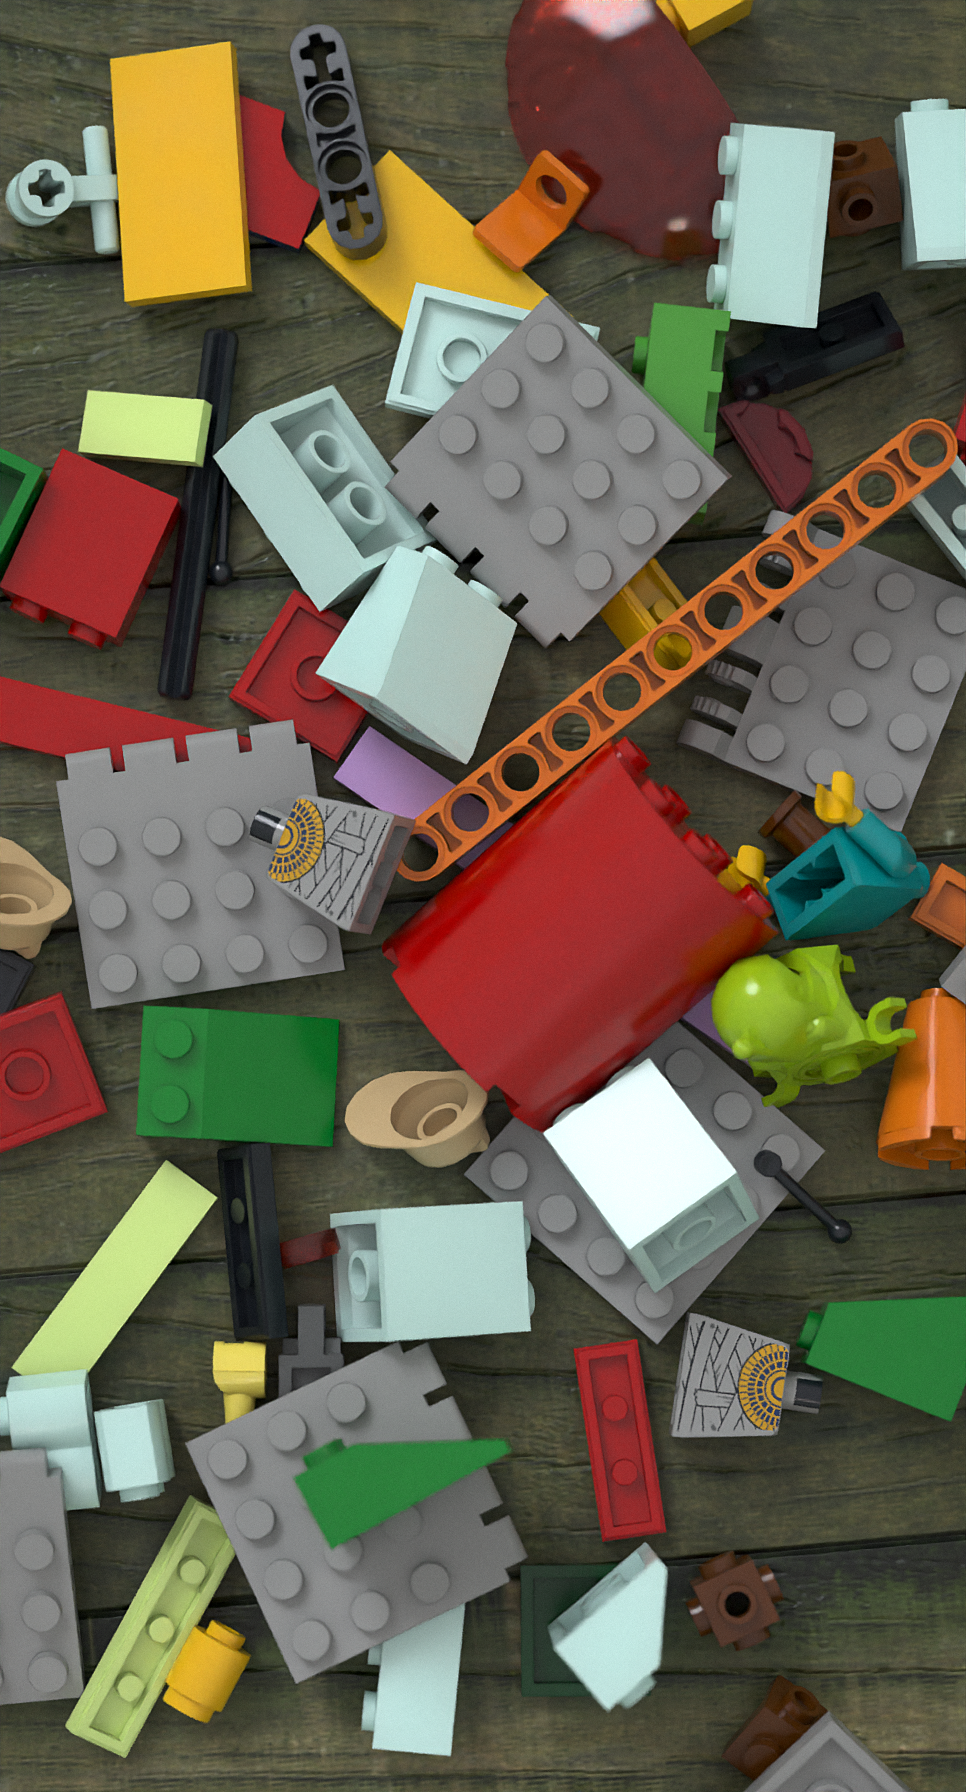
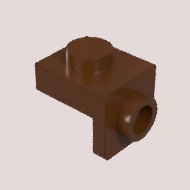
M778 1675L769 1685L763 1702L727 1742L721 1757L755 1781L818 1722L828 1710L819 1703L809 1690L794 1685L783 1676Z

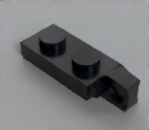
M874 291L818 312L817 328L784 325L762 333L764 342L751 349L750 353L726 361L725 368L729 387L737 402L740 400L750 402L768 397L770 393L780 394L784 393L785 390H793L904 348L903 332L880 292Z

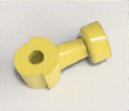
M214 1342L213 1376L215 1383L223 1392L225 1424L255 1410L256 1398H266L267 1342Z

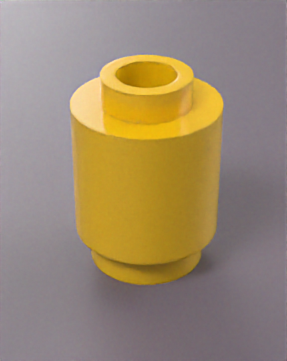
M211 1620L207 1629L194 1625L165 1679L169 1687L163 1696V1700L180 1712L198 1721L209 1723L214 1711L222 1712L251 1658V1654L241 1648L246 1637L216 1620Z

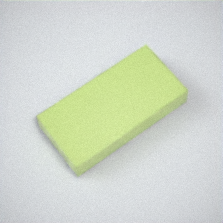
M88 390L78 452L86 457L203 467L212 405L201 399Z

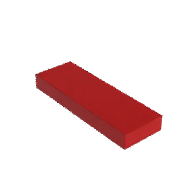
M637 1339L573 1348L602 1542L665 1533V1519Z

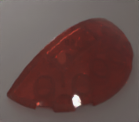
M523 0L519 12L515 14L508 38L505 67H507L508 115L515 139L528 167H531L540 152L543 150L549 151L589 187L590 192L573 219L592 233L602 231L615 239L630 244L632 250L636 253L677 261L682 260L687 255L719 253L720 239L713 237L712 217L716 201L724 200L726 175L719 174L718 150L722 136H729L730 123H739V121L697 57L654 0ZM542 175L541 184L546 193L553 201L565 204L567 195L562 184L552 176Z

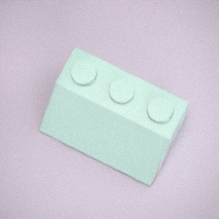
M730 123L729 136H722L718 150L719 174L726 175L724 200L716 201L712 217L713 237L720 239L718 265L711 264L709 268L706 294L708 302L714 303V309L731 311L730 319L817 328L835 132Z
M333 385L254 415L213 456L227 476L231 486L238 492L264 530L267 538L278 550L319 612L354 597L370 587L397 545L422 552L426 546H431L437 541L425 528L428 522L423 514L416 519L385 488L387 483L395 476L394 472Z
M646 1542L547 1626L554 1648L607 1711L618 1701L624 1708H628L647 1693L656 1682L651 1677V1673L659 1667L667 1569Z

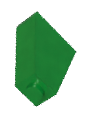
M966 1296L823 1302L819 1313L812 1310L807 1312L795 1344V1346L805 1349L800 1362L951 1422L966 1385Z

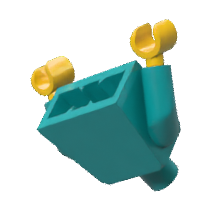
M833 772L832 792L827 790L822 784L817 783L815 794L817 816L829 823L845 822L847 824L846 827H834L771 879L764 876L767 857L762 850L744 845L739 848L737 858L731 857L733 863L728 866L727 870L741 887L750 882L768 900L776 912L785 941L865 931L875 928L912 899L924 897L930 887L929 871L925 864L917 861L916 853L908 843L907 838L901 832L892 831L868 808L860 810L854 804L856 783L854 778L846 772Z

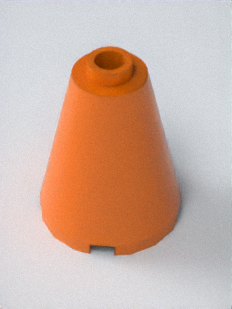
M931 988L923 990L920 993V999L911 1001L907 1006L902 1028L915 1029L917 1038L898 1046L876 1138L878 1158L894 1166L929 1170V1160L950 1161V1170L966 1169V1004L944 988Z

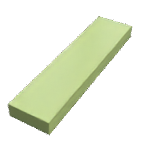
M165 1160L11 1368L22 1376L87 1369L89 1374L210 1211L218 1197L170 1161Z
M192 1495L188 1497L65 1725L72 1734L124 1758L128 1755L166 1684L165 1679L194 1625H198L236 1554L214 1506Z

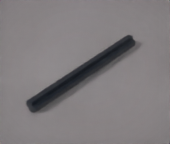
M220 328L207 329L204 334L196 399L207 401L212 405L203 467L187 466L157 687L160 697L177 701L190 700L193 693L220 489L221 468L213 456L226 444L239 345L237 333Z

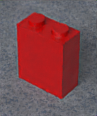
M62 448L0 583V589L4 595L12 600L9 609L39 624H44L47 616L69 624L70 628L67 635L91 647L102 650L105 641L122 647L181 514L179 499Z

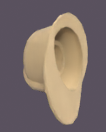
M0 837V949L14 950L24 958L32 959L39 953L42 941L49 935L54 922L67 914L72 905L71 893L59 879L47 871L28 851L15 842Z
M464 1070L389 1073L372 1080L356 1092L347 1106L345 1124L350 1135L363 1145L377 1148L403 1149L414 1160L424 1166L442 1168L457 1163L470 1153L483 1152L488 1149L490 1137L486 1129V1118L483 1110L487 1105L489 1090L485 1092Z

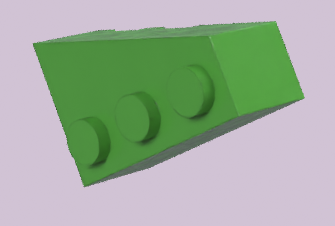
M654 303L648 337H635L631 373L643 375L642 387L713 457L719 392L721 393L724 373L722 365L726 333L729 332L731 311ZM707 503L687 523L702 525L706 515Z

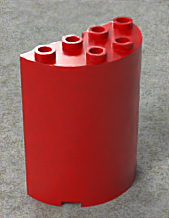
M624 736L620 741L616 737H611L382 943L383 955L398 967L391 974L396 984L439 1043L485 1092L496 1084L502 1092L511 1114L529 1127L542 1133L553 1126L555 1119L561 1112L572 1105L583 1104L604 1086L612 1076L627 1066L713 991L717 982L734 962L740 958L752 957L779 933L768 919L775 912L768 900L750 882L744 887L739 885L726 869L733 863L732 858L713 836L707 833L702 837L694 828L689 829L684 820L692 814L691 809L668 784L661 787L647 775L645 770L651 765V762L628 736Z

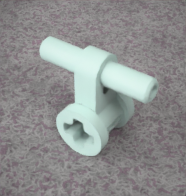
M90 126L82 131L87 175L71 176L69 171L56 161L48 159L37 160L29 164L11 180L6 190V204L9 212L18 222L30 227H40L48 224L68 207L90 206L95 251L98 254L117 253L120 249L115 205L119 203L117 175L112 174L108 130L104 126ZM37 181L40 191L50 192L52 197L43 206L40 196L30 195L28 190Z

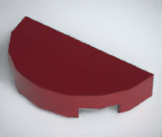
M740 400L719 408L717 416L776 509L789 514L801 502L812 478L813 450L805 429L788 411L781 408L778 410L765 403H749V401Z

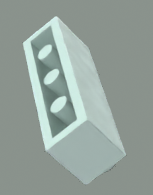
M465 1603L369 1649L368 1664L379 1665L380 1674L378 1692L365 1690L361 1730L374 1731L373 1749L451 1756Z

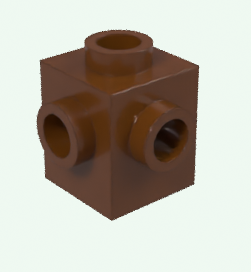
M882 136L862 141L844 140L834 143L826 231L829 237L834 238L842 235L849 237L859 236L867 233L872 228L903 221L898 168Z
M732 1550L698 1566L701 1575L689 1580L696 1597L686 1601L685 1604L701 1638L713 1633L720 1647L733 1643L735 1650L740 1651L771 1636L768 1625L780 1620L774 1604L784 1600V1597L768 1564L756 1568L753 1559L748 1554L736 1558ZM732 1592H743L749 1599L747 1610L737 1616L727 1613L725 1610L727 1596Z

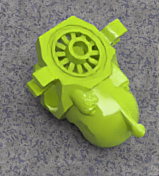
M838 944L797 948L776 959L769 955L740 958L732 964L717 982L711 999L712 1021L720 1038L732 1050L735 1057L748 1061L753 1070L754 1077H773L778 1083L774 1093L761 1098L764 1107L774 1105L776 1108H780L792 1102L798 1096L802 1085L822 1083L831 1085L854 1079L862 1073V1070L897 1053V1046L904 1045L917 1038L915 1029L898 1028L893 1032L891 1030L890 1022L893 1014L907 1008L903 998L888 997L875 1004L870 1009L866 1020H863L853 1009L841 981V976L853 975L856 973L852 956L842 955Z

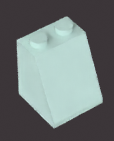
M948 99L910 102L911 112H902L895 119L896 157L903 221L899 222L902 271L966 267V109L949 110Z
M397 545L315 674L406 740L467 764L474 753L517 623L498 609L503 600L495 592L477 581L470 580L467 585L456 577L454 573L459 566L442 552L426 546L421 553Z
M647 1058L638 1066H628L618 1071L608 1081L603 1091L584 1104L578 1103L565 1109L555 1119L553 1126L543 1133L561 1163L654 1293L661 1290L759 1219L735 1169L650 1058Z
M523 1201L377 1209L330 1214L337 1337H341V1342H384L531 1331L530 1316L533 1314L535 1307V1294L533 1286L527 1278L526 1252L530 1246L531 1230L527 1218L523 1215Z

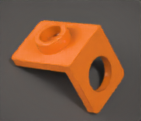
M543 150L536 156L518 189L476 224L473 235L512 271L520 272L567 230L589 194V187L549 151ZM542 175L552 176L562 184L567 195L565 204L557 203L546 195L541 184Z

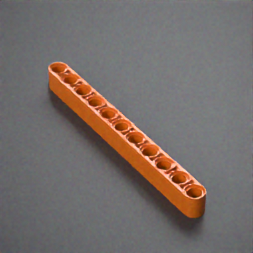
M932 418L920 419L909 425L414 819L416 822L409 837L410 840V838L417 834L430 836L438 847L436 863L426 871H416L407 864L403 853L396 871L404 878L412 881H430L441 876L581 765L611 737H616L930 488L947 473L955 461L958 447L957 439L952 429L944 422ZM919 435H930L938 439L944 448L943 461L935 467L928 468L916 464L909 454V444L912 439ZM869 475H879L886 478L893 487V500L883 508H872L865 505L858 495V484ZM820 515L834 517L843 528L842 541L830 549H822L812 544L807 536L806 527L813 518ZM770 555H777L786 559L791 565L793 573L792 580L788 585L781 589L773 590L764 587L758 581L755 571L761 559ZM727 595L739 602L742 608V618L735 627L728 630H720L708 623L705 617V608L708 602L716 596ZM677 635L683 637L692 649L690 661L679 670L670 671L664 669L654 658L656 644L666 636ZM618 675L633 677L641 687V696L638 703L629 710L618 711L612 709L604 699L606 684L610 679ZM567 715L581 716L590 726L588 742L577 751L561 749L554 739L556 724ZM525 754L531 756L539 766L540 775L537 783L526 791L512 790L504 779V769L507 762L517 755ZM476 794L486 801L489 808V816L482 828L468 832L457 825L454 819V808L462 797Z

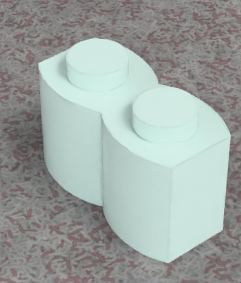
M87 1369L10 1377L6 1396L0 1397V1436L11 1435L13 1450L46 1448L49 1468L62 1467L66 1510L100 1507L102 1480Z
M164 1399L114 1406L94 1412L106 1491L119 1490L121 1502L159 1496L161 1492H164V1482L170 1481L172 1477L176 1476Z

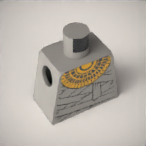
M300 793L295 799L289 815L269 806H263L253 819L250 828V840L275 851L267 870V878L339 927L348 931L371 935L416 820L387 811Z
M686 1312L669 1434L681 1438L777 1435L781 1409L818 1414L823 1376L787 1370L790 1344L700 1314Z

